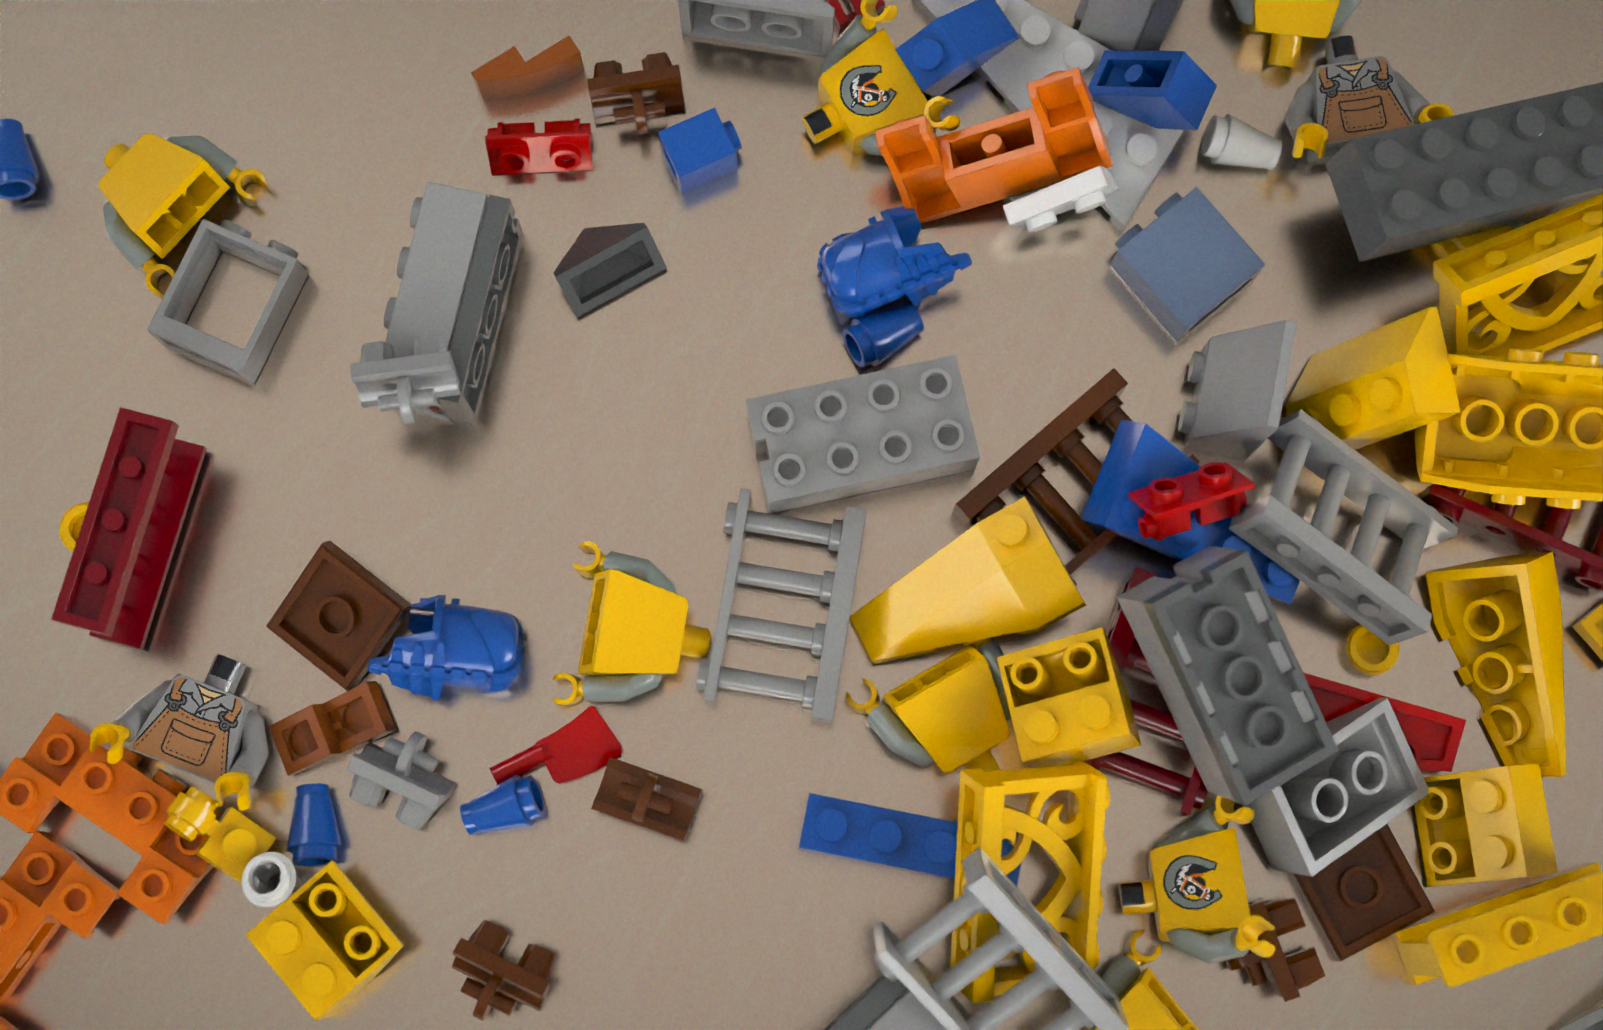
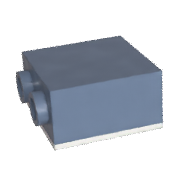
M1198 187L1194 188L1183 198L1176 192L1166 199L1154 212L1158 218L1143 229L1139 224H1136L1125 232L1115 243L1118 250L1109 266L1176 344L1251 284L1266 265Z

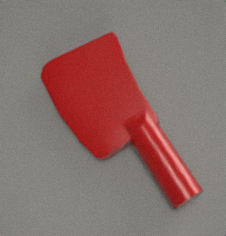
M589 706L574 720L556 732L537 741L535 745L490 767V771L498 785L515 774L521 776L545 764L555 783H563L598 770L608 763L609 757L616 759L621 755L622 746L596 707Z

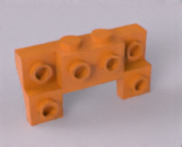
M1080 68L1055 71L1044 78L1027 83L1030 101L1033 105L1032 108L937 137L925 115L914 119H903L892 126L876 130L877 147L893 176L904 208H914L919 222L922 224L1059 183L1097 166L1112 167L1113 163L1108 140L1096 116L1092 95Z
M55 713L23 758L15 757L1 776L0 815L25 832L34 834L57 803L62 801L143 856L117 894L160 924H168L197 884L214 867L195 854L206 839L204 835H197L190 842L174 833L164 824L170 816L166 810L180 792L183 793L187 786L162 769H159L153 775L138 765L143 756L140 753L129 750L130 747L124 744V753L121 761L116 764L108 763L107 752L113 744L111 746L107 743L100 744L94 752H90L91 732L66 715Z
M36 831L6 873L0 876V1004L59 922L83 939H90L95 933L93 931L94 927L115 899L121 897L117 894L119 891L117 887L89 867L71 848L45 831ZM0 1015V1030H19Z

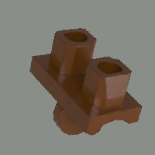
M665 52L647 55L641 60L643 70L623 73L621 63L615 60L596 63L593 78L587 79L595 124L614 121L618 124L636 121L638 135L648 134L646 119L666 116V113L686 110L679 64L672 65L668 54Z
M609 757L602 782L591 809L685 842L703 789Z
M1263 898L1249 902L1251 916H1260L1275 926L1274 930H1267L1259 935L1260 940L1268 941L1275 946V951L1268 958L1260 957L1249 950L1245 956L1225 960L1229 971L1245 967L1252 986H1256L1268 981L1261 961L1268 959L1284 1002L1301 997L1298 989L1311 985L1324 977L1325 973L1314 946L1287 956L1283 952L1278 936L1306 927L1296 899H1280L1265 904Z
M483 920L468 941L460 938L453 951L455 959L452 968L469 976L465 980L460 992L478 1000L472 1016L483 1021L491 1008L510 1016L517 1001L540 1011L548 995L550 984L548 979L554 954L536 944H528L517 965L500 957L508 941L509 933L487 920Z

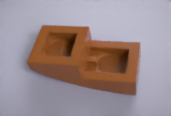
M567 36L526 62L516 47L513 46L471 72V75L482 99L488 100L533 94L565 82L585 70L580 50L571 37Z
M377 681L365 682L323 704H312L268 726L287 776L295 775L396 731Z

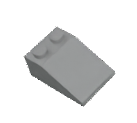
M678 0L683 36L827 57L833 47L835 8L824 0Z
M1283 320L1213 336L1208 340L1201 352H1193L1187 378L1188 382L1195 383L1192 402H1184L1178 425V431L1186 433L1183 449L1245 462L1279 428L1297 322Z
M1379 698L1326 722L1339 751L1251 803L1243 805V807L1246 806L1254 810V818L1251 824L1273 870L1312 877L1428 795L1426 782L1388 698Z

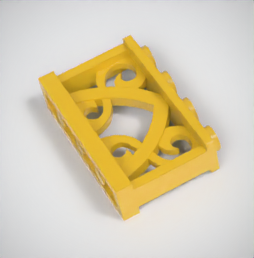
M1603 193L1433 262V278L1439 283L1440 322L1447 353L1508 357L1509 348H1526L1546 352L1603 328V274L1601 273L1603 270ZM1557 269L1563 273L1571 274L1564 285L1545 303L1533 308L1520 307L1510 303L1524 293L1537 277ZM1478 301L1481 303L1468 312L1469 305ZM1478 323L1475 331L1469 333L1471 329Z
M1084 761L1072 762L1069 765L984 771L981 768L960 770L954 900L964 893L963 886L967 884L962 864L964 858L980 847L1001 871L1007 875L1024 860L1033 839L1049 855L1060 873L1049 892L1036 908L1058 932H1061V936L1095 971V967H1097L1100 960V949L1097 942L1098 915L1103 910V895L1100 889L1101 867L1107 855L1104 821L1105 810L1110 804V789L1106 776ZM1058 790H1069L1068 819L1060 821L1059 813L1064 804L1057 802L1046 810L1042 822L1039 821L1041 808L1047 798ZM1032 793L1025 812L1004 805L1005 795ZM1016 831H1018L1019 834H1018V838H1017L1016 843H1015ZM1002 839H1008V843L1012 846L1014 845L1008 855L1001 857ZM989 911L984 915L977 912L952 931L950 969L1000 932L999 926H997L998 920ZM1014 950L1009 955L1004 957L1002 960L1016 954L1017 952ZM1024 950L1019 953L1024 965L995 968L994 965L960 990V992L972 1003L993 1001V996L1002 995L1036 970L1034 965L1036 961Z
M1599 862L1588 863L1410 925L1392 934L1410 984L1419 985L1441 977L1445 986L1454 987L1603 935V871Z

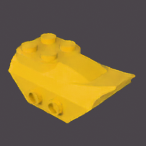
M1509 348L1508 357L1448 353L1461 412L1416 428V466L1420 481L1492 494L1491 501L1508 505H1525L1526 496L1546 498V505L1566 509H1579L1581 500L1603 501V364L1599 363V355L1584 352H1565L1564 361L1543 360L1544 351L1526 348Z

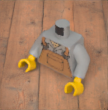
M1347 35L1335 37L1324 43L1327 64L1314 68L1306 83L1297 88L1285 122L1294 141L1292 156L1294 158H1301L1303 149H1306L1307 161L1312 163L1329 160L1353 138L1454 116V111L1448 105L1441 103L1431 104L1398 71L1392 70L1387 58L1379 56L1359 59L1354 37Z
M216 653L204 683L179 673L173 680L161 682L133 702L113 723H103L96 726L90 735V752H94L100 744L111 743L113 746L107 752V762L116 764L123 757L124 742H132L129 750L215 783L214 789L218 806L223 805V800L229 794L238 793V810H247L251 804L249 788L255 784L269 756L264 719L258 714V704L234 695L247 665Z

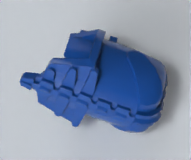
M903 205L898 208L894 207L881 211L882 220L877 221L875 216L868 219V226L857 232L841 234L833 238V242L830 244L825 243L819 251L820 258H818L817 267L822 272V281L828 286L827 293L833 299L832 305L836 310L850 318H860L868 316L876 308L906 295L913 306L918 307L921 304L920 301L930 295H936L940 288L953 281L956 270H963L972 264L969 254L949 255L939 242L911 246L916 241L922 227L915 209H905Z
M446 595L420 598V602L412 604L409 609L408 629L413 635L395 638L388 656L371 658L368 664V671L370 673L378 675L385 673L388 675L392 685L410 690L413 694L419 693L430 696L434 701L439 700L443 686L470 688L481 693L495 694L510 688L512 682L521 671L519 664L522 662V654L520 652L523 650V641L521 639L524 636V630L521 628V623L518 624V618L505 611L460 605V599H452L451 604H447Z

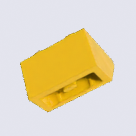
M1103 627L997 657L1021 761L1028 768L1069 765L1072 762L1086 761L1141 746L1129 695Z
M1539 764L1510 765L1423 777L1428 787V795L1414 804L1427 887L1558 873Z
M335 861L329 862L245 934L315 1021L332 1016L369 984L404 946Z

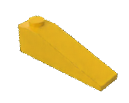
M1023 497L976 523L853 613L850 619L871 661L876 664L936 652L938 648L970 642L971 645L988 642L989 638L1013 633L1024 635L1039 632L1086 606V603L1038 516L1027 499Z
M1553 552L1502 556L1425 572L1434 625L1442 641L1448 639L1462 667L1457 671L1464 685H1471L1484 711L1482 721L1504 765L1539 764L1541 777H1562L1566 775L1562 603Z

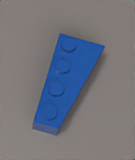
M1121 419L1081 519L1179 561L1190 557L1208 546L1248 551L1268 597L1291 604L1300 580L1231 531L1229 526L1233 517L1200 526L1195 520V510L1190 511L1191 530L1166 537L1159 541H1156L1153 537L1145 539L1142 536L1138 527V519L1145 516V511L1128 497V492L1147 487L1152 481L1160 478H1175L1198 471L1201 466L1148 424Z

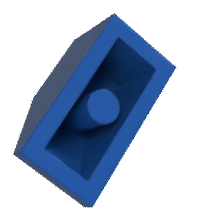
M976 0L935 19L895 50L921 90L936 97L944 94L1019 39L1020 36L996 0Z
M1105 50L1088 86L1093 102L1156 129L1198 130L1217 87L1214 81L1185 51Z

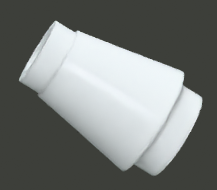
M1227 114L1224 118L1214 115L1205 129L1201 143V155L1210 157L1212 164L1265 168L1268 170L1275 168L1282 150V141L1274 139L1272 136L1230 114Z
M265 852L254 857L246 865L241 879L242 890L246 898L260 907L279 906L302 886L292 862L286 856L277 852Z

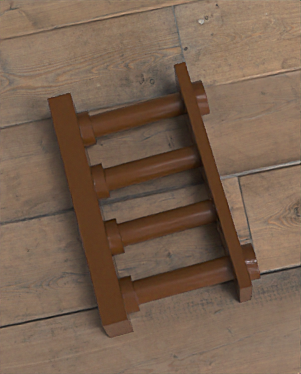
M1113 368L955 504L952 514L967 528L975 520L980 522L1003 509L1007 504L1001 498L1016 485L1022 492L1027 489L1082 550L1065 565L1070 576L1074 575L1118 535L1105 530L1097 536L1043 476L1046 470L1041 464L1054 452L1061 458L1066 455L1094 486L1103 464L1082 442L1085 436L1080 430L1094 418L1099 424L1106 422L1115 433L1121 419L1132 421L1122 410L1121 407L1124 403L1119 398L1128 382ZM1193 454L1189 457L1195 463H1200Z

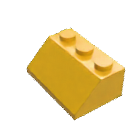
M1426 308L1312 355L1286 404L1287 416L1301 409L1309 416L1317 419L1322 426L1356 450L1460 413L1438 308Z

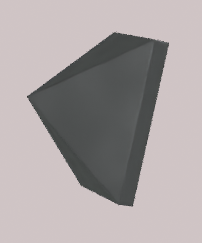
M634 223L584 228L553 274L576 317H579L663 271L667 266L646 224Z

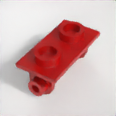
M580 118L567 121L545 122L544 133H536L534 122L507 124L498 122L497 128H488L485 144L491 175L593 170L591 123H581Z
M1213 462L1201 466L1198 471L1179 477L1154 480L1147 487L1128 492V497L1145 511V516L1138 519V527L1142 536L1145 539L1153 537V539L1159 541L1166 537L1191 530L1190 511L1195 510V520L1200 526L1237 516L1240 513V508L1247 505V497L1244 491L1255 488V483L1227 462Z

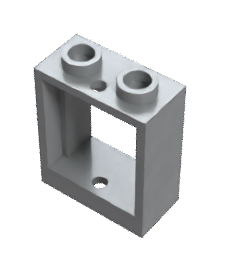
M202 219L147 331L157 341L167 347L255 384L308 273L297 259L299 254L287 245L270 240L266 246L250 239L252 233L236 223L223 220L219 226ZM221 251L280 275L245 349H241L185 324Z

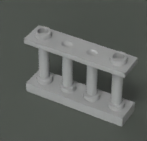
M1300 409L1280 419L1279 428L1268 438L1285 451L1269 496L1241 508L1240 513L1232 518L1229 529L1388 645L1427 633L1433 614L1416 603L1410 596V591L1423 549L1456 537L1459 528ZM1303 465L1325 481L1310 524L1295 514L1289 507ZM1343 495L1364 510L1351 553H1348L1333 542L1330 537ZM1383 525L1403 539L1390 583L1370 567Z
M740 488L738 503L728 502L723 533L732 534L711 659L701 658L696 689L705 691V704L714 706L717 703L719 688L802 701V707L812 709L810 722L832 725L867 509L846 506L844 520L833 519L832 524L751 511V490ZM746 531L829 545L828 550L838 552L835 572L824 571L823 576L741 562ZM737 583L819 596V602L830 604L827 623H816L815 628L732 614ZM728 635L809 648L812 655L821 656L818 677L807 675L806 680L723 667Z
M980 847L962 860L967 883L963 886L964 893L903 940H900L883 921L874 927L876 944L874 959L879 969L890 981L895 982L899 979L947 1030H994L1049 988L1053 991L1061 988L1071 998L1069 1001L1071 1007L1040 1030H1079L1083 1026L1091 1029L1095 1025L1099 1030L1129 1029L1120 998ZM989 911L1001 923L999 925V933L939 978H936L918 959L920 955L977 912L984 915ZM1014 950L1017 953L1026 950L1036 961L1034 963L1036 970L974 1016L954 997L956 993Z

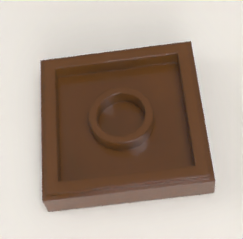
M326 541L320 545L266 627L342 688L349 691L360 683L368 671L369 660L379 655L408 613L412 604L332 541Z
M1388 824L1312 877L1289 873L1334 959L1339 962L1435 912Z

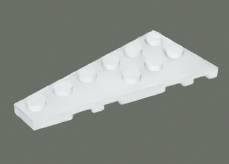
M976 0L912 1L933 22L935 19ZM996 0L1020 38L975 71L985 82L988 80L1005 98L1004 103L1013 113L1033 107L1027 83L1044 78L1052 72L1067 71L1079 67L1087 86H1089L1104 51L1110 49L1025 0ZM1093 102L1096 116L1108 140L1113 163L1111 169L1119 188L1118 191L1106 195V203L1101 206L1111 216L1110 221L1122 233L1184 130L1156 129Z

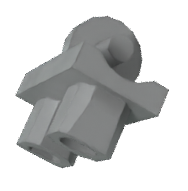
M439 334L419 336L413 341L414 355L395 358L392 344L384 341L364 343L361 350L360 363L350 364L351 380L357 387L362 408L379 406L380 412L400 409L403 423L411 424L417 423V407L435 405L436 398L460 395V381L451 352L446 351L442 336Z
M417 731L410 736L406 743L391 736L388 737L383 748L368 743L360 754L354 753L346 769L354 773L349 794L350 799L365 806L377 807L382 802L387 789L403 796L395 817L399 822L414 829L422 828L435 810L451 797L456 782L433 772L439 759L423 752L427 737Z

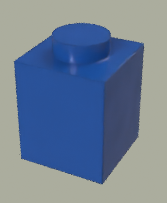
M715 107L658 132L661 151L682 194L737 170L736 151L742 149L740 139L730 120L722 123Z

